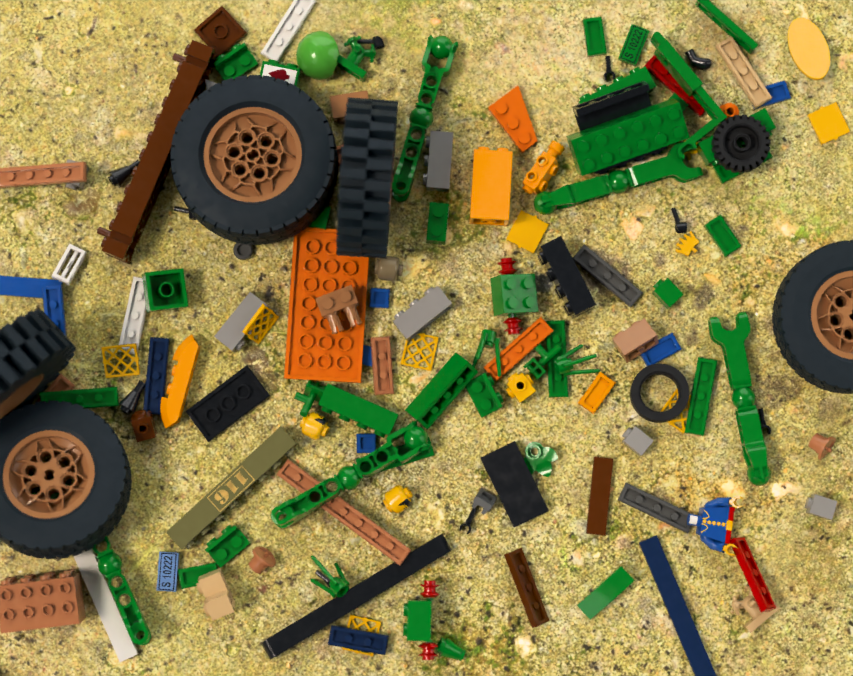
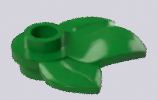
M531 442L525 448L526 456L524 460L531 474L537 471L539 474L549 477L552 472L551 462L558 459L555 450L551 447H543L539 442ZM532 448H537L538 454H533Z

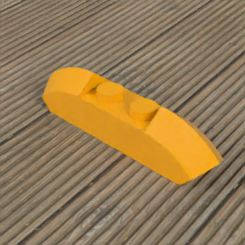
M192 334L178 346L172 360L178 361V363L173 366L171 375L174 378L167 387L166 394L169 396L168 398H161L160 412L166 429L181 421L199 356L200 346Z

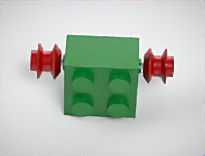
M502 258L501 262L497 263L502 268V270L498 271L501 275L490 278L494 316H508L503 322L507 324V329L504 332H508V335L520 334L519 331L523 330V328L519 327V323L522 320L516 315H529L539 312L535 274H514L517 272L516 269H513V264L516 261H512V258Z
M424 580V584H420V586L424 587V592H421L420 595L427 599H408V603H404V616H407V623L403 624V636H407V641H426L419 645L423 651L418 656H422V660H434V656H438L434 653V649L438 645L431 643L433 642L431 640V601L439 595L436 592V587L440 585H436V581Z

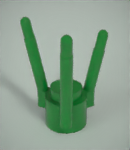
M482 330L480 343L472 366L476 367L484 347L493 348V345H495L498 377H501L500 338H496L497 332Z
M580 344L567 353L557 356L558 360L554 361V366L557 374H562L563 377L599 373L600 369L570 371L573 369V365L596 358L597 355L593 354L571 361L567 357L581 349L583 345Z
M312 555L311 559L330 579V588L313 578L311 582L330 593L333 598L336 596L338 598L343 597L348 592L350 583L346 580L338 563H335L334 566L340 578L333 577L320 561Z

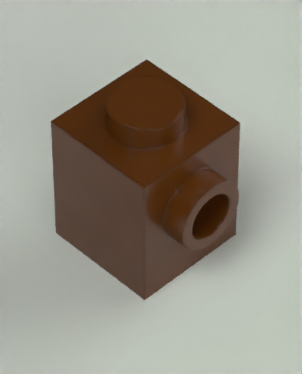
M151 410L136 411L131 417V424L137 442L156 438L157 430Z

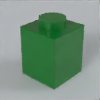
M669 278L665 281L660 279L653 286L655 290L652 294L666 309H669L684 295Z

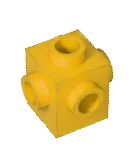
M516 372L507 379L509 382L506 384L508 387L506 392L511 399L515 397L519 404L536 392L532 386L534 382L528 374L524 375L521 373L518 375ZM521 384L523 389H518L516 385Z

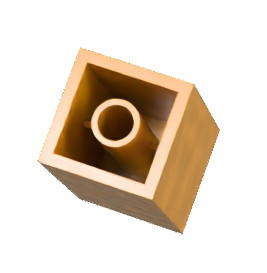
M488 147L474 149L469 224L508 225L513 151H509L507 148H497V151L489 150Z

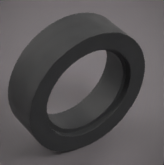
M652 364L643 368L634 378L630 388V400L635 411L645 420L654 423H664L675 419L684 410L689 399V386L684 375L675 367L667 364ZM663 375L670 378L676 384L678 400L671 409L657 412L649 409L643 403L641 386L651 376Z

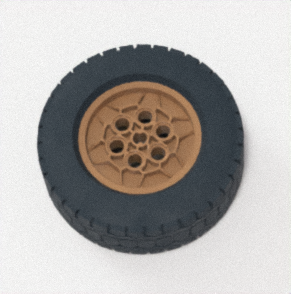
M245 75L221 81V84L213 85L209 90L206 89L201 93L198 99L195 98L188 106L189 109H186L181 116V121L177 124L171 144V169L176 188L194 217L208 230L224 239L241 244L266 245L293 237L302 230H305L318 218L327 206L336 185L338 154L330 124L316 102L303 90L301 91L300 88L291 83L289 84L287 81L264 75L263 77L261 75H249L248 77ZM250 136L253 138L250 143L243 142L246 137ZM265 140L272 141L271 145L267 147L262 146V143ZM233 151L240 152L239 156L235 158L230 155ZM254 155H258V158H254V161L249 160L250 157L252 158L254 157ZM270 158L278 159L275 164L268 163ZM241 168L246 169L243 175L236 174L237 170ZM258 172L265 173L263 178H255Z

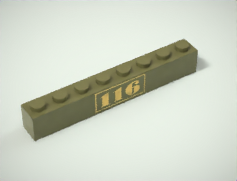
M280 426L166 533L181 550L185 548L190 549L197 542L195 539L200 534L204 536L211 529L209 526L214 521L218 523L225 516L224 512L228 508L232 510L239 504L238 499L242 495L246 497L254 490L252 486L257 481L259 483L264 481L268 477L266 473L271 468L273 470L278 468L283 463L281 459L285 455L291 456L297 450L295 448L297 443Z

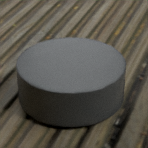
M236 243L233 252L238 259L247 260L252 256L253 248L249 244Z

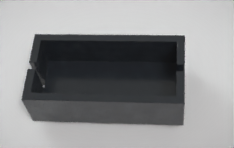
M560 236L541 245L537 255L541 265L545 264L547 268L546 275L550 282H554L556 286L554 290L557 297L563 299L565 303L563 308L567 316L571 315L572 319L592 310L596 303L563 238Z

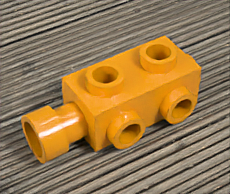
M554 140L548 146L549 150L547 153L543 151L538 156L537 162L527 172L526 178L522 182L524 184L522 189L530 195L532 193L537 195L545 191L549 180L559 170L560 165L556 158L558 155L561 156L565 148Z

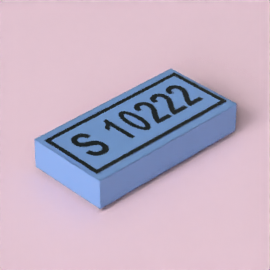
M159 552L156 591L177 592L180 553Z

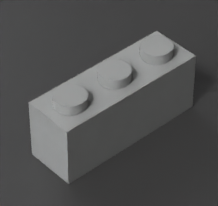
M430 131V136H426V147L429 148V155H425L424 166H428V172L423 175V185H426V190L449 192L453 132Z
M439 286L429 288L424 293L425 296L420 300L418 298L409 304V309L405 312L402 310L394 316V325L407 341H410L453 307L452 302Z
M249 292L214 337L231 351H239L246 343L244 339L247 335L242 332L262 304L268 308L270 307L253 293Z

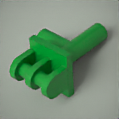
M557 343L547 352L539 344L535 350L542 358L538 361L533 357L523 367H527L530 371L529 374H533L537 381L547 372L543 366L563 348Z
M309 380L304 394L296 393L294 399L304 403L300 411L301 416L307 417L314 400L320 401L327 385L322 386L319 382L314 383L312 380Z

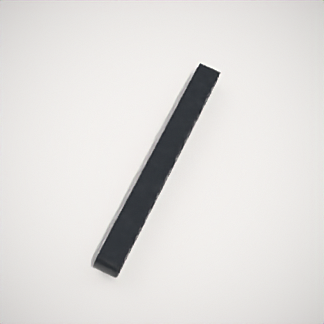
M443 533L410 552L401 566L395 562L350 588L343 597L332 599L261 642L269 659H273L452 551Z

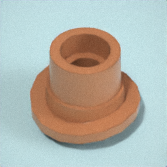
M816 433L810 440L808 447L819 454L818 459L821 461L828 452H832L831 448L835 444L836 438L833 436L827 438Z
M257 546L252 550L254 557L249 562V567L254 572L261 574L266 568H273L276 565V560L268 549Z

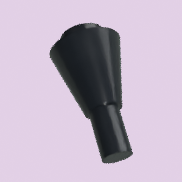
M137 160L129 166L110 171L108 179L114 187L117 185L120 188L131 176L134 167H138L140 161Z
M139 380L135 389L118 403L121 406L120 410L125 414L135 413L140 393L146 385L144 382Z

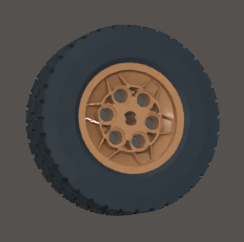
M845 240L820 247L792 267L777 290L776 299L773 304L772 323L780 353L784 359L786 358L787 364L795 370V373L804 378L805 381L823 390L852 394L853 320L850 319L849 315H853V240ZM836 298L842 299V307L836 305ZM831 316L838 319L837 326L831 324ZM845 330L851 332V340L844 337Z
M48 400V402L40 401L35 402L34 405L31 403L22 406V409L17 408L10 412L9 416L5 415L0 419V540L10 548L35 558L57 559L59 557V559L68 558L70 555L76 556L84 550L92 549L96 543L97 545L101 543L105 536H109L115 529L114 526H117L122 519L121 516L126 511L131 494L132 475L130 463L115 431L95 412L88 408L85 409V407L74 403L72 405L71 402L61 401V403L53 400ZM45 456H51V460L49 462H42ZM64 461H70V465L68 467H61V464ZM37 469L33 476H28L29 470ZM68 479H74V483L71 486L65 485ZM34 488H41L38 494H31ZM54 492L60 493L57 499H50Z

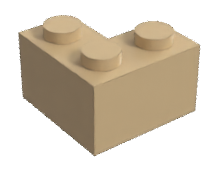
M221 568L199 576V583H196L199 593L204 594L206 598L204 601L205 605H203L206 616H210L213 621L233 613L235 601Z

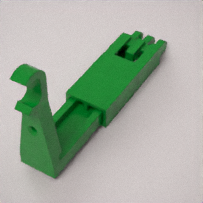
M655 32L651 38V43L656 48L654 55L689 97L693 96L712 119L677 148L676 154L678 158L684 160L685 155L682 154L681 150L686 146H691L692 150H696V143L718 127L727 116L703 89L702 81L660 32Z

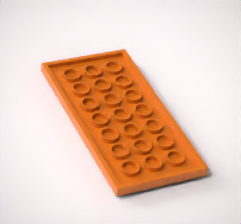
M307 227L294 236L284 379L361 383L369 257L337 255V229L326 228L324 230ZM352 285L359 303L356 309L362 324L357 325L356 320H354L356 326L350 327L346 313L341 312L338 316L344 331L339 332L336 326L338 333L332 334L327 319H323L315 298Z

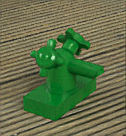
M353 36L344 43L345 47L350 45L352 51L347 58L339 55L337 66L364 82L367 78V72L361 69L359 65L364 57H370V63H373L376 51L373 44H371V50L364 49L357 43L358 40L362 39L361 36Z

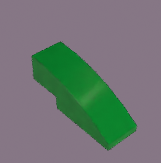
M619 566L579 602L577 606L591 620L635 580L622 566Z

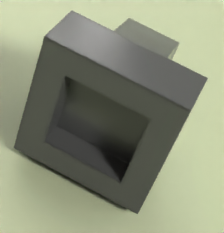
M480 488L473 500L472 508L475 509L479 505L483 508L481 513L485 514L491 510L497 497Z

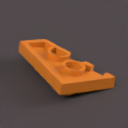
M516 86L488 107V110L521 153H524L537 143V138L519 86Z

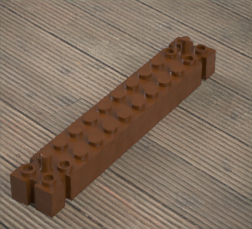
M194 40L185 48L184 55L186 57L174 53L172 60L179 62L177 77L172 79L169 86L171 91L168 97L165 96L163 99L161 114L158 113L155 118V128L147 136L146 141L148 144L139 155L140 162L138 167L135 166L131 176L133 179L131 183L125 187L123 202L120 201L116 212H118L117 216L111 220L109 230L99 227L97 230V234L104 236L101 247H103L101 251L109 257L126 264H130L135 247L139 243L170 171L171 144L177 124L181 121L180 118L185 110L189 109L188 106L203 93L206 87L205 79L209 80V75L214 68L213 63L216 62L217 55L214 48Z

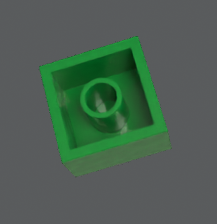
M183 268L145 272L142 274L147 313L188 307Z

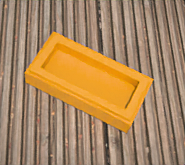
M599 372L578 404L594 414L616 382Z

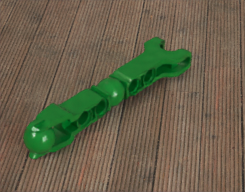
M430 35L428 37L427 47L422 59V70L425 73L418 95V103H416V108L411 111L409 116L410 129L408 130L392 183V197L397 202H405L409 198L425 134L427 133V128L433 123L432 112L443 77L449 76L454 55L458 48V42L452 43L446 36L433 38ZM430 53L437 59L448 58L445 68L431 67L428 64ZM432 79L436 81V85L429 86L426 82ZM424 97H428L431 99V102L424 104L421 100ZM416 132L421 135V138L415 140L411 135ZM413 150L416 156L410 158L406 155V152Z
M681 142L675 144L666 157L626 168L624 171L614 170L609 175L606 174L571 185H565L553 192H540L534 198V207L538 213L550 215L558 209L570 208L611 195L612 193L620 194L627 189L640 187L663 179L673 178L680 183H686L700 178L704 173L700 167L689 168L685 166L683 160L678 158L676 151L684 143ZM686 146L681 152L684 154L692 150L691 146Z
M739 312L735 318L736 328L733 331H727L722 328L718 317H709L708 328L710 338L722 348L731 391H733L731 400L737 408L735 409L736 420L742 444V454L748 468L747 477L753 485L763 486L770 481L771 470L767 465V448L763 439L757 407L754 405L756 395L750 388L752 387L751 375L744 341L751 330L746 312Z
M412 421L406 427L387 436V442L383 446L361 458L356 465L354 463L353 466L342 467L337 476L336 474L333 475L334 478H328L299 496L275 507L271 512L272 521L279 528L286 529L317 508L340 495L341 491L345 492V490L355 489L361 480L364 481V478L373 476L393 463L399 462L404 464L419 455V453L430 449L432 444L427 443V432L422 427L417 426V421ZM404 436L405 445L412 450L400 456L398 449L392 443ZM384 453L388 458L385 462H379L377 460L378 455ZM365 463L371 465V469L368 472L360 470L361 466ZM329 484H337V490L335 492H328L327 487ZM312 494H320V500L318 502H311L310 497ZM286 514L283 520H279L280 516Z
M106 535L103 542L107 543L105 551L99 552L97 550V543L93 547L94 552L98 554L96 556L98 559V570L108 580L109 588L131 640L137 645H146L151 640V632L127 579L121 574L123 573L122 559L114 552L111 542ZM121 577L123 580L122 585L118 588L114 587V578ZM123 595L130 596L131 600L128 605L124 606L121 604L120 599ZM143 630L144 637L138 640L137 633Z

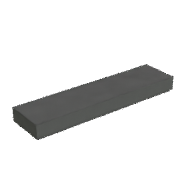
M585 244L573 257L576 264L630 308L642 295L643 292Z
M625 483L617 499L618 501L685 533H689L691 525H687L689 512Z

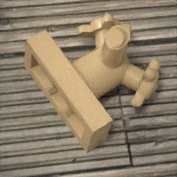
M746 585L745 589L750 590L748 596L742 601H737L736 596H733L732 608L736 615H740L739 609L745 608L752 618L743 627L747 632L752 633L780 607L774 602L776 609L761 612L750 587Z

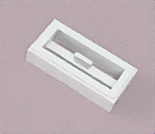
M69 244L55 268L52 278L69 286L85 259L87 252ZM74 250V253L71 259L69 260L66 268L64 269L62 275H58L64 263L66 262L68 256L70 255L71 251ZM80 253V256H79L78 260L76 261V263H75L73 269L71 270V272H70L68 278L66 279V278H65L66 275L68 274V272H69L71 266L73 265V263H74L76 257H77L78 254Z

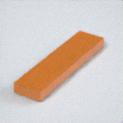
M540 317L500 352L501 377H498L496 357L484 366V369L496 382L499 381L552 334L554 330Z

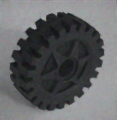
M735 115L727 118L718 126L713 135L711 145L714 158L718 160L720 166H724V169L731 170L733 173H744L756 169L764 162L769 153L771 141L769 139V132H766L765 125L762 126L760 124L761 121L755 120V117ZM737 140H742L745 143V148H739L736 143Z

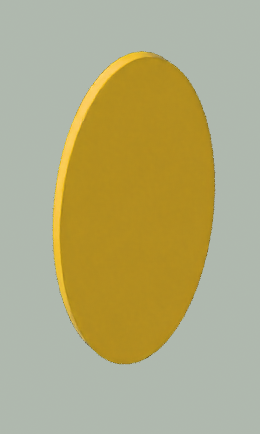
M805 18L793 20L787 34L791 57L795 65L805 76L813 80H820L827 75L830 67V52L827 42L819 28L810 20Z

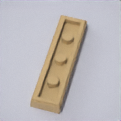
M732 36L715 46L755 109L772 99Z

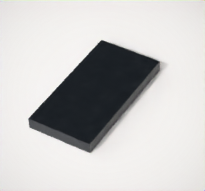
M246 365L186 410V413L206 440L210 442L269 398L270 395L248 365Z
M515 441L480 458L513 527L549 511Z

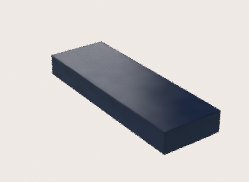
M331 625L328 645L385 655L389 635Z

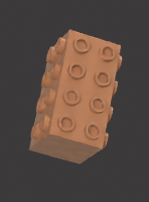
M68 569L59 574H55V571L43 573L44 575H40V577H36V574H28L20 579L12 576L1 580V633L80 624L86 618L81 572H75V569Z

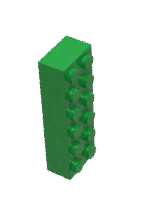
M674 98L566 136L576 170L581 176L690 138L680 102Z

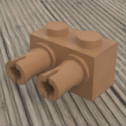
M352 285L315 298L323 319H327L332 334L338 333L336 326L339 332L344 331L338 316L341 312L346 313L350 327L356 326L354 320H356L357 325L362 324L356 309L359 303Z

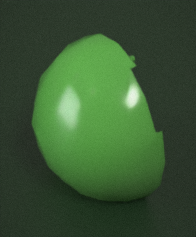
M324 31L307 34L300 41L296 52L297 63L301 71L308 77L317 80L328 79L334 74L339 56L338 46L334 38Z

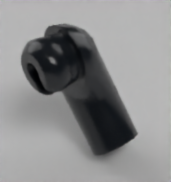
M693 49L685 52L692 68L704 71L711 67L712 62L709 58L697 57Z

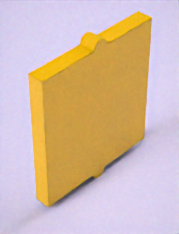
M836 102L826 107L821 106L819 110L807 115L821 145L833 139L837 140L838 137L850 132Z
M521 210L506 240L517 245L519 249L523 248L534 254L549 224L538 219L536 215L532 216Z

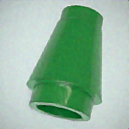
M440 638L435 652L439 653V656L462 661L466 650L448 638Z

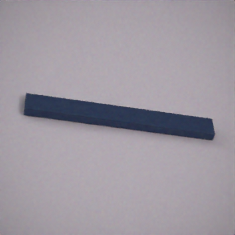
M657 535L639 542L694 676H716Z

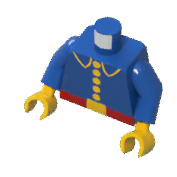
M736 496L733 499L731 497L715 498L706 502L704 507H700L698 515L689 513L687 517V525L697 526L696 535L700 536L701 541L706 546L715 551L726 552L732 557L736 555L730 553V548L735 547L738 549L734 544H730L734 510L744 506H738L736 503L737 499H744L741 496Z

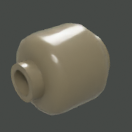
M386 256V259H377L375 274H377L380 280L394 282L398 276H402L403 265H400L399 258Z

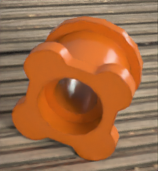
M726 103L720 106V109L727 118L739 115V109L733 103Z

